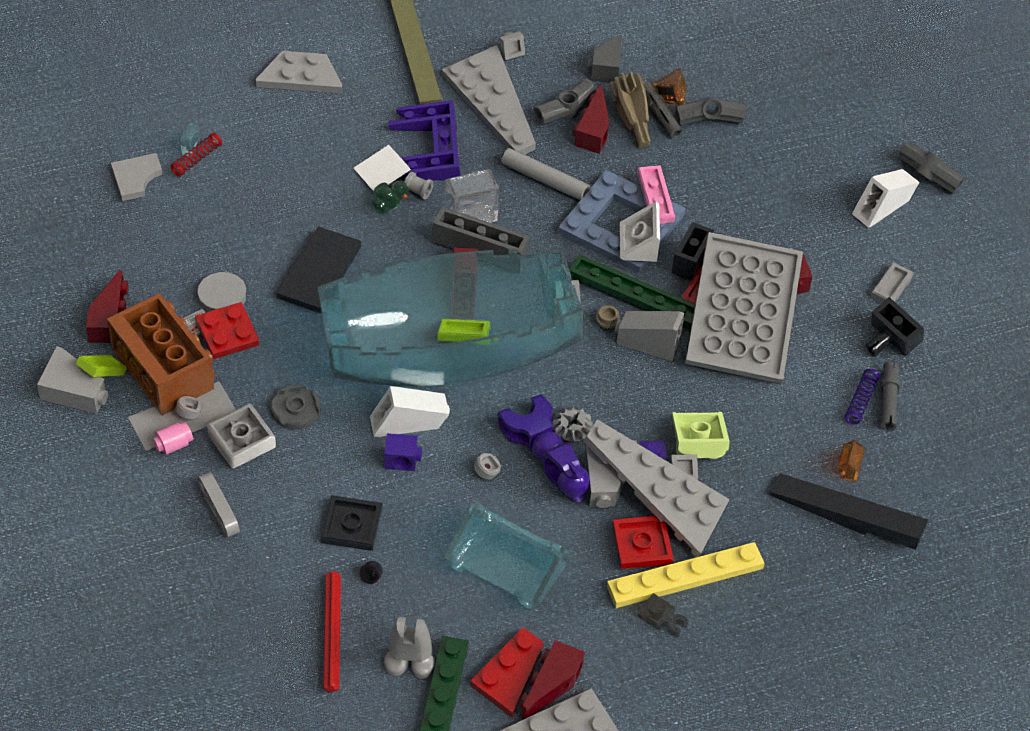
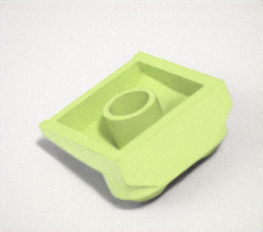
M672 412L676 453L678 455H697V458L717 459L724 456L726 451L729 450L730 441L722 412Z

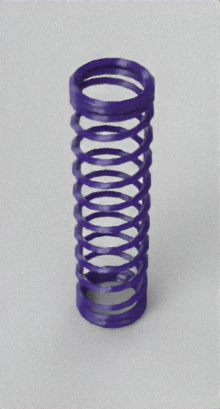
M866 369L848 411L845 414L847 422L851 424H859L861 422L862 414L865 412L864 410L874 391L873 388L876 387L875 384L880 377L876 370ZM866 373H873L877 376V378L871 375H866ZM861 385H864L865 387L872 389V391L866 388H862ZM857 394H860L864 397H868V400H866L863 397H858ZM856 402L857 404L865 407L863 409L862 407L854 405L853 403ZM851 407H855L858 410H863V412L860 413L857 410H853ZM848 415H850L851 417H853V418H855V419H859V420H858V421L851 420V419L848 417Z

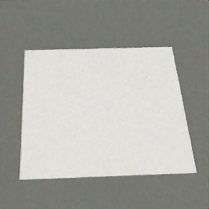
M387 145L354 167L355 171L375 193L411 170L390 145Z

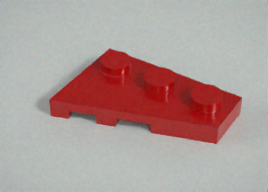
M523 627L470 681V686L513 718L516 706L525 691L528 679L543 650L544 642Z

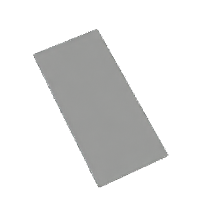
M214 383L213 390L196 398L202 404L201 413L198 418H183L177 414L175 409L161 415L156 407L129 416L128 419L145 450L155 448L153 438L156 437L155 432L177 422L180 424L186 422L191 433L235 411L236 409L221 383Z

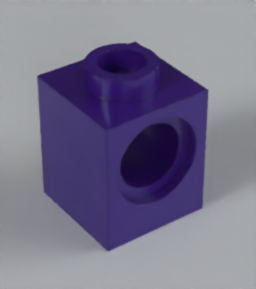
M387 433L384 454L385 469L415 471L416 461H421L422 446H418V436Z

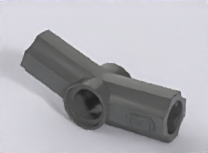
M581 79L570 90L562 91L559 94V98L535 106L536 120L540 125H544L560 118L565 120L574 119L577 116L578 109L589 100L592 93H596V87L589 79Z
M705 97L702 100L676 105L679 125L705 119H720L742 123L746 113V104L715 99L713 97ZM714 102L716 105L715 111L707 113L706 106L708 103Z
M910 141L903 144L899 150L898 158L915 168V171L928 180L935 181L953 194L965 178L954 169L945 165V162L929 151L922 150Z

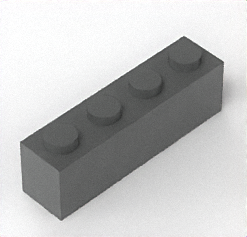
M445 207L440 209L433 221L432 242L452 249H478L477 257L517 271L521 270L529 255L530 236Z

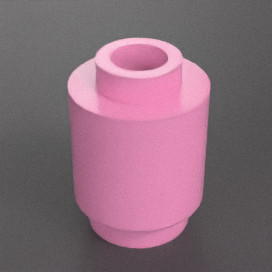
M177 422L155 432L156 437L153 438L156 450L158 452L162 451L164 455L188 446L189 442L193 441L191 430L186 422L181 424Z

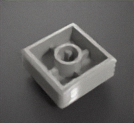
M252 404L241 407L207 424L208 436L231 468H236L276 447L275 435Z

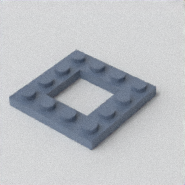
M605 170L558 227V234L640 273L648 261L622 260L620 258V237L594 223L613 200L636 211L644 209L646 203L641 186ZM672 201L675 222L660 224L659 247L686 212L685 207Z

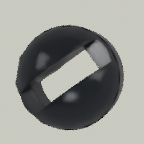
M375 561L366 562L360 568V577L368 584L376 583L383 573L382 566L379 562Z

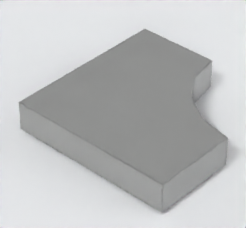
M157 153L111 163L122 201L144 197L147 184L153 178L163 175Z

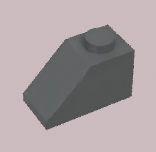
M617 36L594 49L593 58L588 60L587 70L592 71L591 81L611 82L615 81L614 77H618L622 36Z

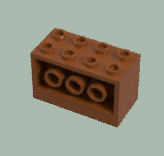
M160 293L107 318L113 352L122 364L127 367L128 372L161 415L174 410L180 397L190 396L198 398L214 389L213 378H215V373L212 369L214 360L210 351L202 348L198 336L188 330L184 318L177 316L172 303L169 300L166 301Z

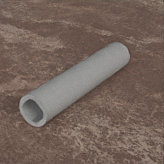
M508 148L502 157V165L575 199L581 200L590 190L589 184L511 148Z

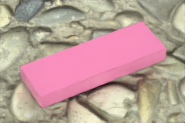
M661 165L638 167L637 174L646 207L654 202H658L660 224L675 222V214Z

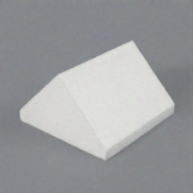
M654 202L620 222V258L629 261L657 262L660 243L659 203Z

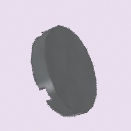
M289 385L281 388L277 395L272 398L271 413L275 422L284 428L291 430L304 429L313 425L318 420L321 414V399L317 392L313 389L312 391L306 389L304 385Z

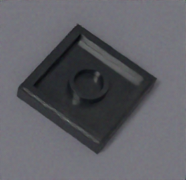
M331 495L321 535V543L373 551L383 503Z

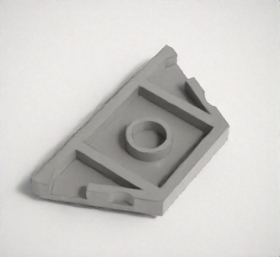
M282 51L256 78V87L342 93V83L327 54Z

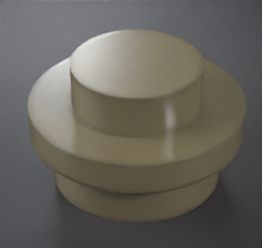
M603 306L596 313V322L602 328H614L618 319H620L617 309L612 306Z

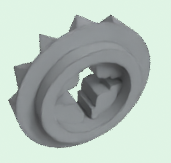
M572 406L570 409L563 407L559 413H555L552 426L554 432L563 440L576 442L587 437L592 429L593 422L591 421L590 414H586L583 408L577 410ZM577 419V424H573L568 428V422Z

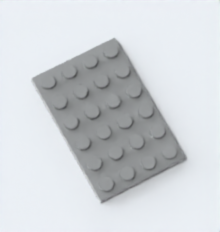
M709 232L685 364L782 384L803 251Z

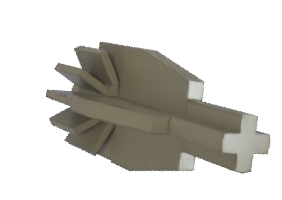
M632 72L629 74L622 73L619 78L614 77L615 81L610 82L611 86L609 87L613 100L617 103L618 112L630 132L634 131L639 148L649 147L651 140L647 130V122L649 121L648 104L642 76H639V73L635 75Z

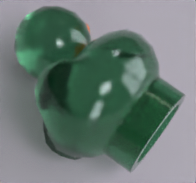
M397 181L393 184L391 190L386 182L380 183L373 191L374 199L371 201V204L385 214L389 209L397 208L400 204L399 197L407 198V184L403 181Z

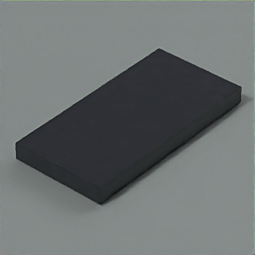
M318 226L278 290L277 298L322 313L360 250L361 241Z

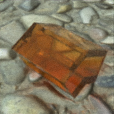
M855 440L843 444L837 465V470L842 473L841 478L854 482L857 481L865 448Z

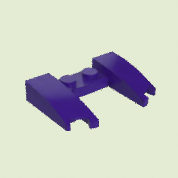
M453 100L398 107L396 112L401 116L398 121H389L390 130L433 131L434 153L400 157L411 169L401 177L406 178L410 172H414L416 176L425 180L461 179L456 112Z

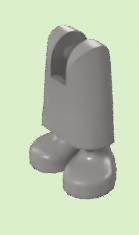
M399 617L396 620L390 636L389 652L384 658V668L390 675L399 676L403 674L408 667L409 661H411V669L415 677L427 679L433 674L435 659L431 655V638L428 627L423 619H417L415 628L407 627L406 617Z

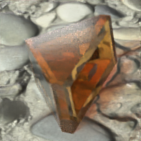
M681 68L672 71L654 83L657 93L665 99V104H685L687 85Z

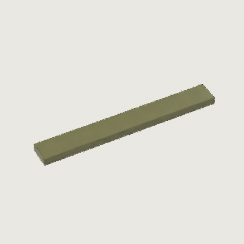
M389 0L419 105L441 102V94L413 0Z

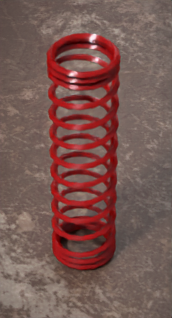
M211 133L208 138H205L204 141H201L200 144H197L196 147H193L192 150H189L188 153H185L184 156L170 165L172 172L176 176L181 177L185 170L193 167V163L197 164V160L201 161V157L205 158V154L209 155V151L213 152V148L217 149V147L222 145L220 136L216 133ZM206 143L211 147L212 151L208 149ZM202 146L207 150L208 154L204 152ZM198 149L203 153L204 157L200 155ZM186 158L191 162L192 166L189 165ZM182 161L187 165L188 169L185 168Z

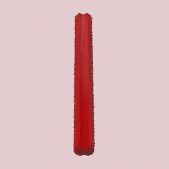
M332 571L325 575L323 689L328 693L339 690L341 575L337 571Z

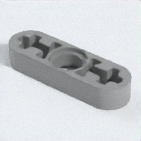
M209 472L199 476L198 482L201 491L224 535L228 538L240 533L235 515L213 474Z

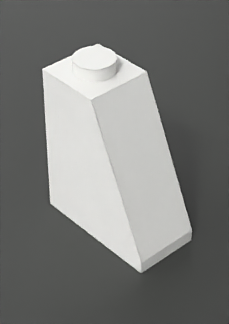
M903 169L873 176L852 215L868 228L872 227L907 203L919 182Z
M390 386L370 415L373 436L383 437L387 436V433L404 434L439 429L444 420L448 418L450 411L445 394Z

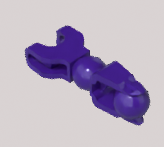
M542 394L532 397L531 413L528 415H518L510 408L499 411L497 413L498 425L505 437L510 442L523 444L530 451L533 450L535 457L543 462L547 478L577 503L583 501V495L587 492L590 485L589 474L580 465L570 443H563L562 438L553 432L552 406Z

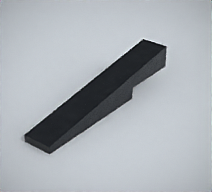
M781 473L770 492L772 497L855 532L866 535L867 531H871L914 550L917 549L928 519Z

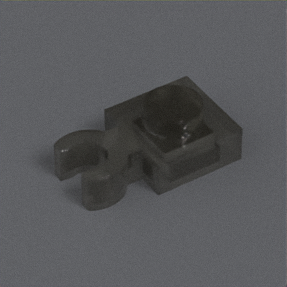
M654 593L638 611L637 617L659 631L665 626L669 634L676 638L680 635V629L674 625L679 624L686 628L688 624V619L683 615H674L675 607Z

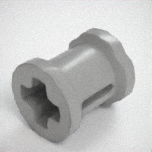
M410 172L404 181L403 188L404 191L414 192L426 200L433 189L434 182L430 179H422L416 176V173Z

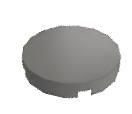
M218 272L207 276L198 286L200 305L209 312L239 302L244 304L246 301L244 281L237 275L228 272Z

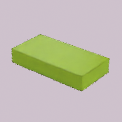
M441 319L437 333L438 341L487 343L490 321Z
M112 355L79 356L76 361V365L92 377L122 376L127 370V367Z

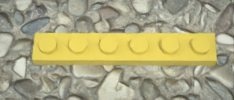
M755 542L613 579L607 581V589L615 608L761 570L764 568L765 563Z

